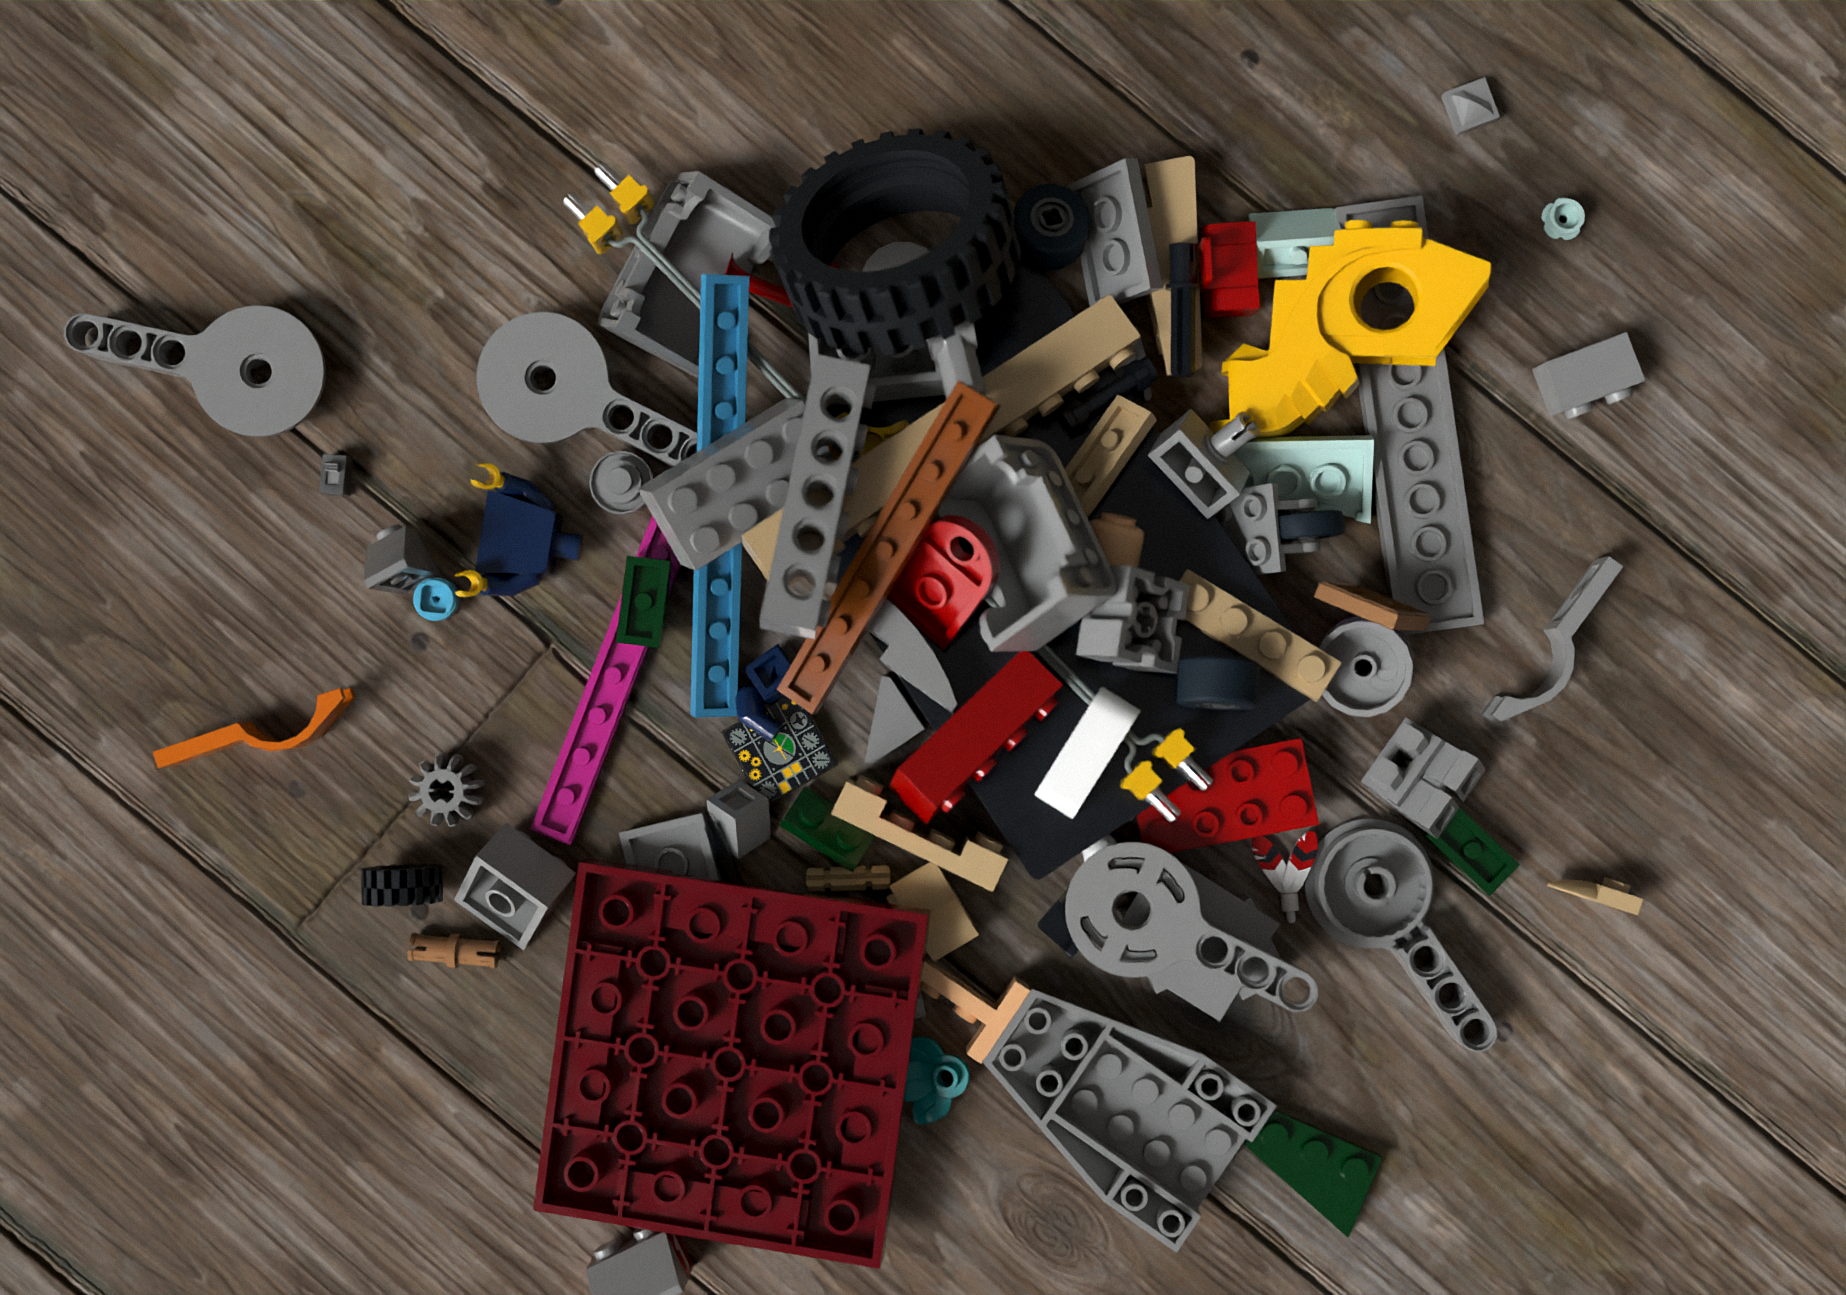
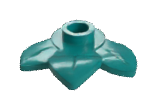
M920 1036L913 1037L904 1100L913 1101V1120L915 1123L929 1124L940 1120L949 1112L952 1099L962 1094L968 1087L970 1071L962 1058L954 1054H945L935 1040ZM942 1070H948L952 1073L954 1078L952 1084L945 1083L942 1080Z

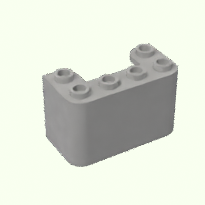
M994 435L972 453L933 520L945 515H957L968 518L981 526L996 546L1000 560V572L997 582L992 588V595L1000 607L989 608L980 617V632L990 651L1039 650L1114 596L1117 592L1115 576L1059 457L1049 445L1034 439Z

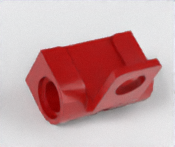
M1256 221L1215 223L1199 228L1198 263L1199 284H1201L1200 292H1202L1203 315L1210 318L1254 316L1260 309Z

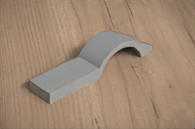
M1610 556L1594 559L1543 629L1550 640L1553 656L1550 672L1545 681L1537 690L1525 697L1494 696L1481 713L1483 717L1489 721L1495 719L1504 721L1550 701L1565 688L1574 669L1575 647L1571 637L1621 571L1622 565Z

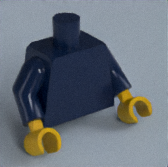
M476 463L478 466L487 468L489 478L485 483L471 479V483L477 488L488 490L475 571L466 570L455 574L458 577H468L471 581V588L469 591H455L457 596L470 597L478 593L491 596H514L539 585L544 575H553L557 557L580 560L583 549V535L561 532L563 515L554 512L553 500L529 480L507 472L500 473L498 468L490 463Z

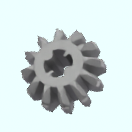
M444 753L436 754L434 765L427 760L419 764L424 776L413 775L410 777V782L413 785L419 786L420 791L410 793L408 798L410 801L422 800L423 804L418 807L416 814L421 817L431 812L430 824L433 826L440 825L444 818L449 827L457 826L459 824V815L466 820L474 816L473 809L469 804L480 805L483 803L484 798L474 794L473 789L483 787L485 782L483 779L471 780L470 776L476 772L477 766L473 763L462 769L463 756L460 754L453 755L450 761H448ZM452 782L454 790L449 792L453 793L454 796L442 798L439 790H443L444 787H441L440 783Z

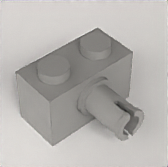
M1190 409L1158 436L1148 454L1155 464L1207 519L1241 494L1250 474V471L1233 454L1250 439L1259 435V428L1254 420L1245 425L1244 422L1250 418L1245 412H1240L1236 415V418L1217 433H1214Z

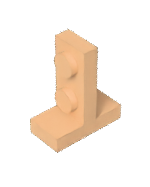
M925 956L921 990L935 999H938L942 994L955 1003L952 1010L966 1021L974 1024L978 1019L982 1022L966 1045V1054L982 1064V1061L986 1058L1030 993L1029 985L1014 975L997 1001L993 1003Z

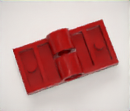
M1301 737L1234 750L1204 770L1213 779L1211 786L1197 775L1208 786L1206 790L1202 791L1192 780H1189L1167 795L1181 811L1179 817L1159 800L1176 818L1173 822H1169L1154 805L1137 815L1142 843L1155 845L1169 853L1319 825Z

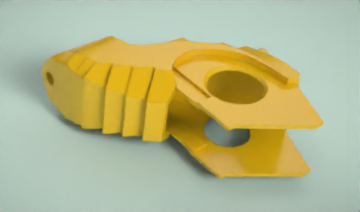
M1346 221L1344 230H1335L1334 245L1310 246L1306 280H1275L1270 348L1265 351L1243 343L1222 362L1221 375L1228 377L1230 419L1209 422V428L1214 433H1217L1236 418V415L1240 412H1245L1250 416L1244 422L1245 425L1254 420L1259 428V435L1255 438L1285 436L1294 431L1304 421L1309 425L1322 411L1328 412L1341 395L1347 399L1360 384L1352 363L1436 366V358L1489 288L1491 263L1424 238L1422 228H1418V222L1394 221L1391 222L1390 228H1372V222ZM1392 282L1400 284L1409 291L1413 298L1414 312L1408 321L1397 328L1387 330L1376 329L1367 325L1362 319L1360 307L1363 297L1368 290L1379 283Z

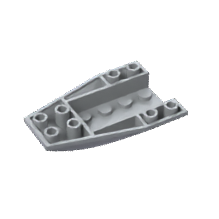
M1033 988L982 1061L1102 1201L1176 1253L1202 1217L1198 1208L1245 1139L1253 1142L1277 1106L1201 1052Z

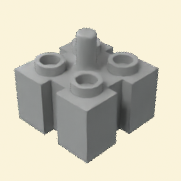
M1110 566L1117 582V592L1082 618L1076 655L1097 661L1113 662V665L1134 671L1177 673L1182 638L1175 636L1177 620H1185L1190 585L1167 577H1154L1155 573L1134 566Z

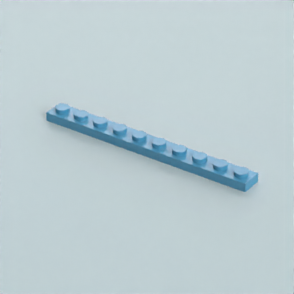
M701 274L697 452L745 423L749 276ZM742 542L698 570H694L690 715L695 718L737 716L735 697L738 693Z

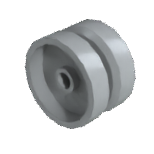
M1354 615L1342 619L1328 630L1319 647L1325 653L1342 662L1330 680L1327 689L1322 693V696L1332 707L1347 715L1371 717L1388 712L1403 699L1412 682L1414 653L1408 636L1402 630H1391ZM1366 659L1372 664L1368 668L1367 673L1357 670L1359 663L1356 662L1358 660Z

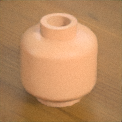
M1102 512L1100 519H1094L1089 523L1109 565L1134 566L1138 568L1144 542V532L1138 526H1135L1137 519Z

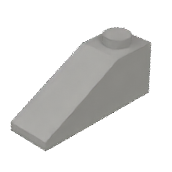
M400 524L390 526L376 535L377 542L367 546L363 581L368 589L404 595L415 589L423 580L441 575L417 529L408 526L402 528Z

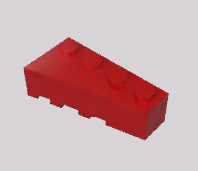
M1020 651L897 769L889 789L925 825L942 809L948 813L966 795L962 789L973 778L977 782L981 781L996 766L997 762L993 758L1004 747L1010 752L1029 733L1024 727L1034 717L1042 721L1059 704V701L1054 697L1062 687V684L1029 651Z

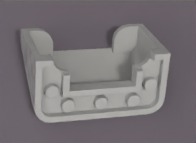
M693 171L680 172L671 179L652 212L648 224L643 229V234L701 292V274L724 275L732 253L737 265L749 274L755 264H762L767 259L772 261L770 253L772 246L768 239L769 229L776 226L770 215L703 173ZM635 245L600 311L597 324L614 335L699 379L700 309Z

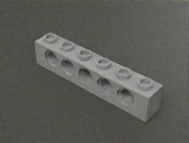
M816 354L760 616L761 629L815 639L817 627H827L832 601L823 599L827 582L836 583L841 556L832 555L835 539H845L850 512L841 511L845 494L854 496L859 468L851 467L853 452H863L868 425L860 424L863 407L872 408L877 382L869 381L870 365ZM833 403H842L850 409V414L844 418L837 419L831 417L827 413L826 408ZM824 446H834L841 452L842 456L837 461L825 462L818 457L817 451ZM815 489H824L832 495L833 500L828 505L815 506L808 500L807 496ZM813 532L821 536L824 544L815 551H808L799 545L798 539L805 533ZM805 576L812 580L815 588L810 594L799 596L789 589L790 581L795 577Z

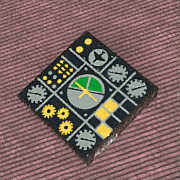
M786 696L765 707V713L783 724L781 731L773 742H769L740 721L721 732L751 787L767 797L769 804L839 765L811 713Z

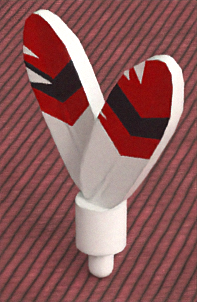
M1308 831L1299 837L1293 847L1287 865L1270 840L1264 836L1252 837L1251 845L1254 857L1268 879L1280 892L1282 911L1286 912L1287 921L1294 923L1296 920L1295 911L1299 910L1298 891L1302 887L1317 854V835L1314 831Z

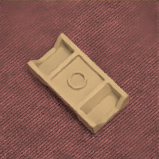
M860 775L857 781L852 778L846 781L832 810V815L987 890L994 891L1008 862L1005 852L1001 851L1003 848L1002 842L978 831L975 838L966 834L959 849L954 847L955 839L941 831L931 828L929 834H926L914 828L915 819L897 810L892 809L890 815L883 813L882 810L888 796L881 793L884 787L881 783L864 775Z

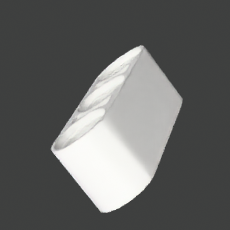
M1102 686L1040 784L1035 796L1073 819L1141 710Z

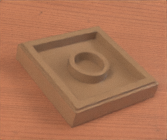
M1323 581V583H1319L1314 596L1321 601L1391 630L1426 631L1431 619L1427 612L1358 584Z

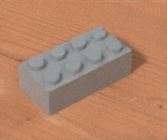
M783 399L637 488L681 565L695 571L741 543L743 541L742 534L784 508L805 409L803 400ZM824 446L817 451V455L821 460L825 462L835 461L828 446Z

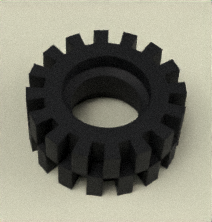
M393 864L361 868V902L364 906H408L434 904L435 902L443 901L442 865Z

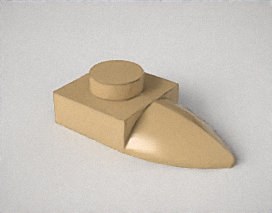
M1605 877L1602 885L1589 881L1570 879L1551 881L1547 884L1548 887L1635 915L1639 914L1643 901L1642 898L1628 894L1630 885Z

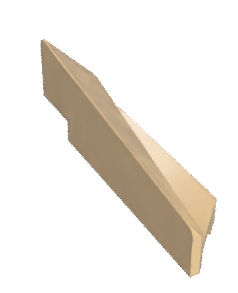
M1192 156L1144 164L1141 171L1163 285L1162 289L1147 294L1146 298L1156 348L1159 355H1163L1167 376L1172 375L1171 291L1165 290V285L1169 284L1170 274L1169 245L1173 243L1198 244L1195 159ZM1197 249V283H1199L1198 249ZM1200 290L1195 291V370L1200 369L1202 366Z

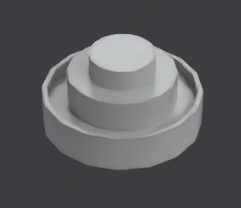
M619 450L607 453L596 462L591 470L589 486L592 497L600 507L612 514L625 516L637 513L646 506L637 488L652 480L654 476L644 459L632 452Z

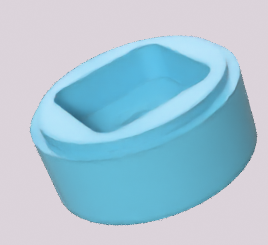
M434 577L425 579L414 591V607L418 614L427 620L440 621L448 619L459 607L460 597L455 593L458 589L451 581L445 578Z

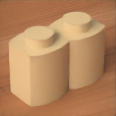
M928 861L889 885L893 892L887 896L890 904L931 910L925 955L929 954L933 962L979 936L978 930L940 866Z

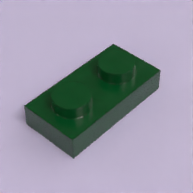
M627 556L616 643L662 648L673 562Z
M804 786L779 826L853 872L876 835L832 815L831 813L835 805Z
M1461 808L1457 810L1438 839L1426 831L1423 834L1432 845L1487 896H1491L1520 865Z

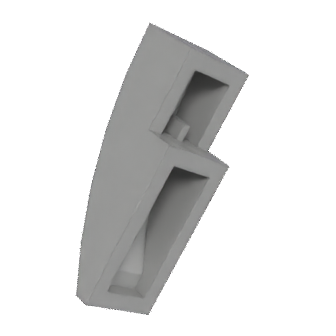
M886 599L867 630L889 646L881 656V662L954 715L959 706L951 684L937 657L916 627L897 607Z

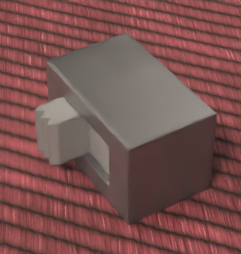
M323 454L320 493L350 497L353 458L344 455Z

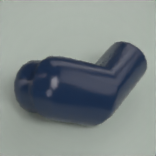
M746 685L742 687L735 697L738 720L769 742H773L781 731L783 724L765 713L764 699L755 686Z

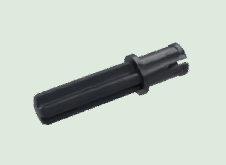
M1173 243L1169 245L1170 274L1169 284L1165 285V290L1171 291V374L1174 377L1180 378L1191 377L1195 374V291L1201 289V284L1197 283L1198 244Z

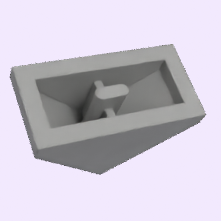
M881 676L865 762L872 764L925 729L892 678Z

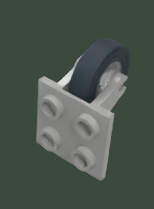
M1277 483L1243 488L1239 496L1214 514L1255 575L1286 571L1285 555L1319 552V539L1339 536L1345 532L1342 511H1316L1315 499L1279 501ZM1283 511H1289V512H1290V514H1285V515H1279V516H1278V512H1283ZM1281 542H1293V544L1281 545Z

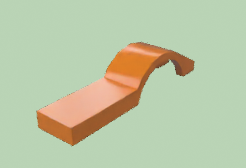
M337 688L317 695L316 711L309 725L296 737L287 740H275L261 733L253 722H242L153 751V755L158 768L175 767L245 742L252 747L267 751L302 748L321 738L352 703L355 695L352 688L344 690Z

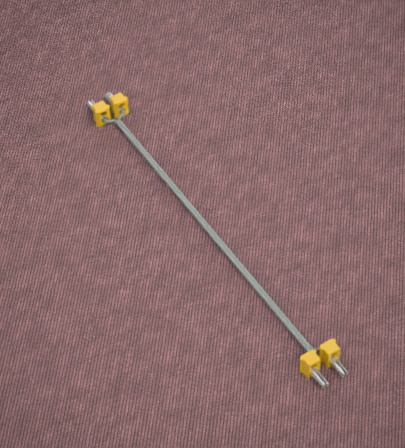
M601 163L600 167L617 186L598 167L595 169V174L611 190L610 194L627 222L632 225L636 224L641 218L642 221L637 226L638 238L628 236L618 241L622 237L623 230L613 215L607 216L597 205L590 210L575 193L568 194L570 199L586 216L567 197L564 198L563 203L580 220L578 225L588 237L596 253L604 254L612 246L619 248L631 242L635 243L700 309L701 292L643 234V229L648 224L649 219L647 212L654 207L655 203L647 186H640L630 175L622 180L606 163ZM748 341L747 358L786 398L803 400L806 405V399ZM857 451L853 452L852 462L861 457ZM991 589L985 600L991 607H1000L995 601ZM1047 644L1039 650H1035L1090 706L1096 694ZM1129 729L1123 739L1130 748V752L1124 762L1128 774L1121 780L1120 787L1122 789H1129L1138 800L1146 799L1148 802L1150 801L1169 822H1173L1176 818L1155 796L1177 817L1180 816L1181 811L1158 787L1162 780L1151 770V762L1142 761L1134 768L1131 766V761L1137 751L1135 743L1146 745L1153 740H1158L1160 743L1152 749V756L1154 758L1160 757L1170 769L1177 767L1179 770H1182L1202 791L1206 790L1208 786L1187 764L1209 786H1211L1213 779L1193 760L1190 753L1195 748L1183 737L1184 731L1182 729H1175L1166 737L1153 733L1145 738L1137 737Z

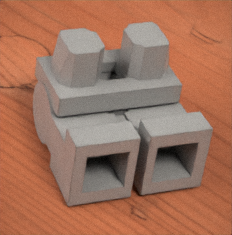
M1405 717L1361 782L1384 803L1438 839L1460 808L1448 793L1464 802L1486 769L1477 757L1464 750H1459Z

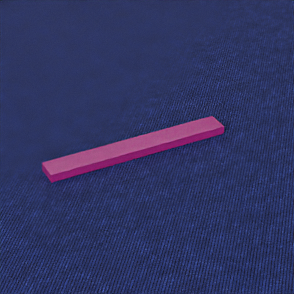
M652 515L636 557L673 562L669 598L681 564ZM622 594L530 828L532 831L568 845L574 843L649 650L647 646L616 643Z

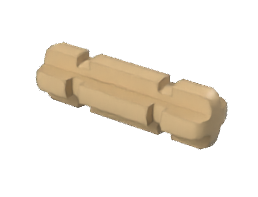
M872 865V869H866L865 866H857L853 872L845 867H831L830 870L826 871L824 867L809 868L806 871V888L810 892H824L825 888H831V891L866 890V887L872 886V890L888 889L891 884L890 868L887 865Z

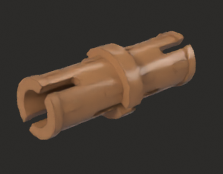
M412 933L408 945L426 947V950L409 949L407 955L409 961L446 963V966L449 968H458L459 964L496 969L500 956L484 955L482 952H501V943L499 940L463 939L462 934L451 933L449 937Z

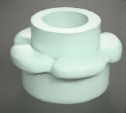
M1558 198L1555 200V203H1549L1543 209L1541 216L1542 221L1545 222L1544 231L1553 239H1558L1559 237H1562L1564 240L1573 239L1580 233V227L1585 221V213L1582 206L1577 201L1569 198ZM1560 216H1564L1566 218L1565 223H1561L1559 221Z

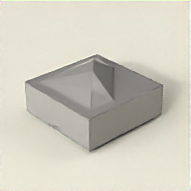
M1485 77L1445 91L1441 95L1456 136L1496 122L1500 118Z

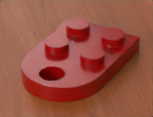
M945 515L933 520L886 599L942 650H945L952 644L997 582L1000 572V560L993 540L981 526L968 518L957 515ZM959 536L971 542L974 548V555L966 553L960 547Z

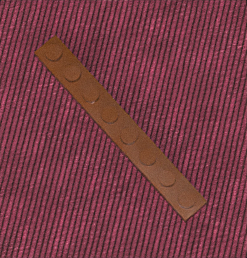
M957 381L829 599L832 602L827 627H817L815 639L806 638L776 690L811 714L820 711L1001 405L965 382Z

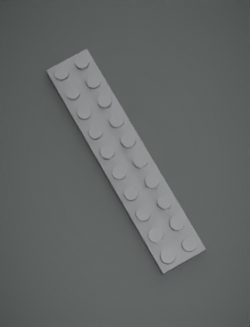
M1422 195L1341 206L1334 209L1335 216L1342 230L1345 228V222L1351 220L1372 222V228H1390L1391 222L1414 221L1418 222V228H1422L1423 237L1429 239ZM1392 282L1379 283L1369 289L1363 297L1360 307L1363 321L1372 328L1381 330L1397 328L1407 322L1413 314V298L1409 291L1400 284ZM1445 348L1436 358V366L1355 364L1356 374L1360 383L1358 388L1365 435H1372L1374 438L1372 485L1388 596L1427 612L1431 616L1426 631H1402L1409 635L1484 624Z

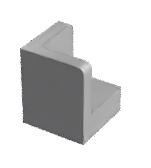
M742 780L735 781L706 799L709 823L714 822V819L715 821H720L731 852L738 859L770 839L768 798Z

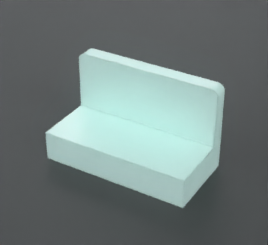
M1323 208L1249 214L1248 222L1256 221L1258 279L1307 275L1310 246L1334 245L1335 230H1342L1335 216L1334 209Z

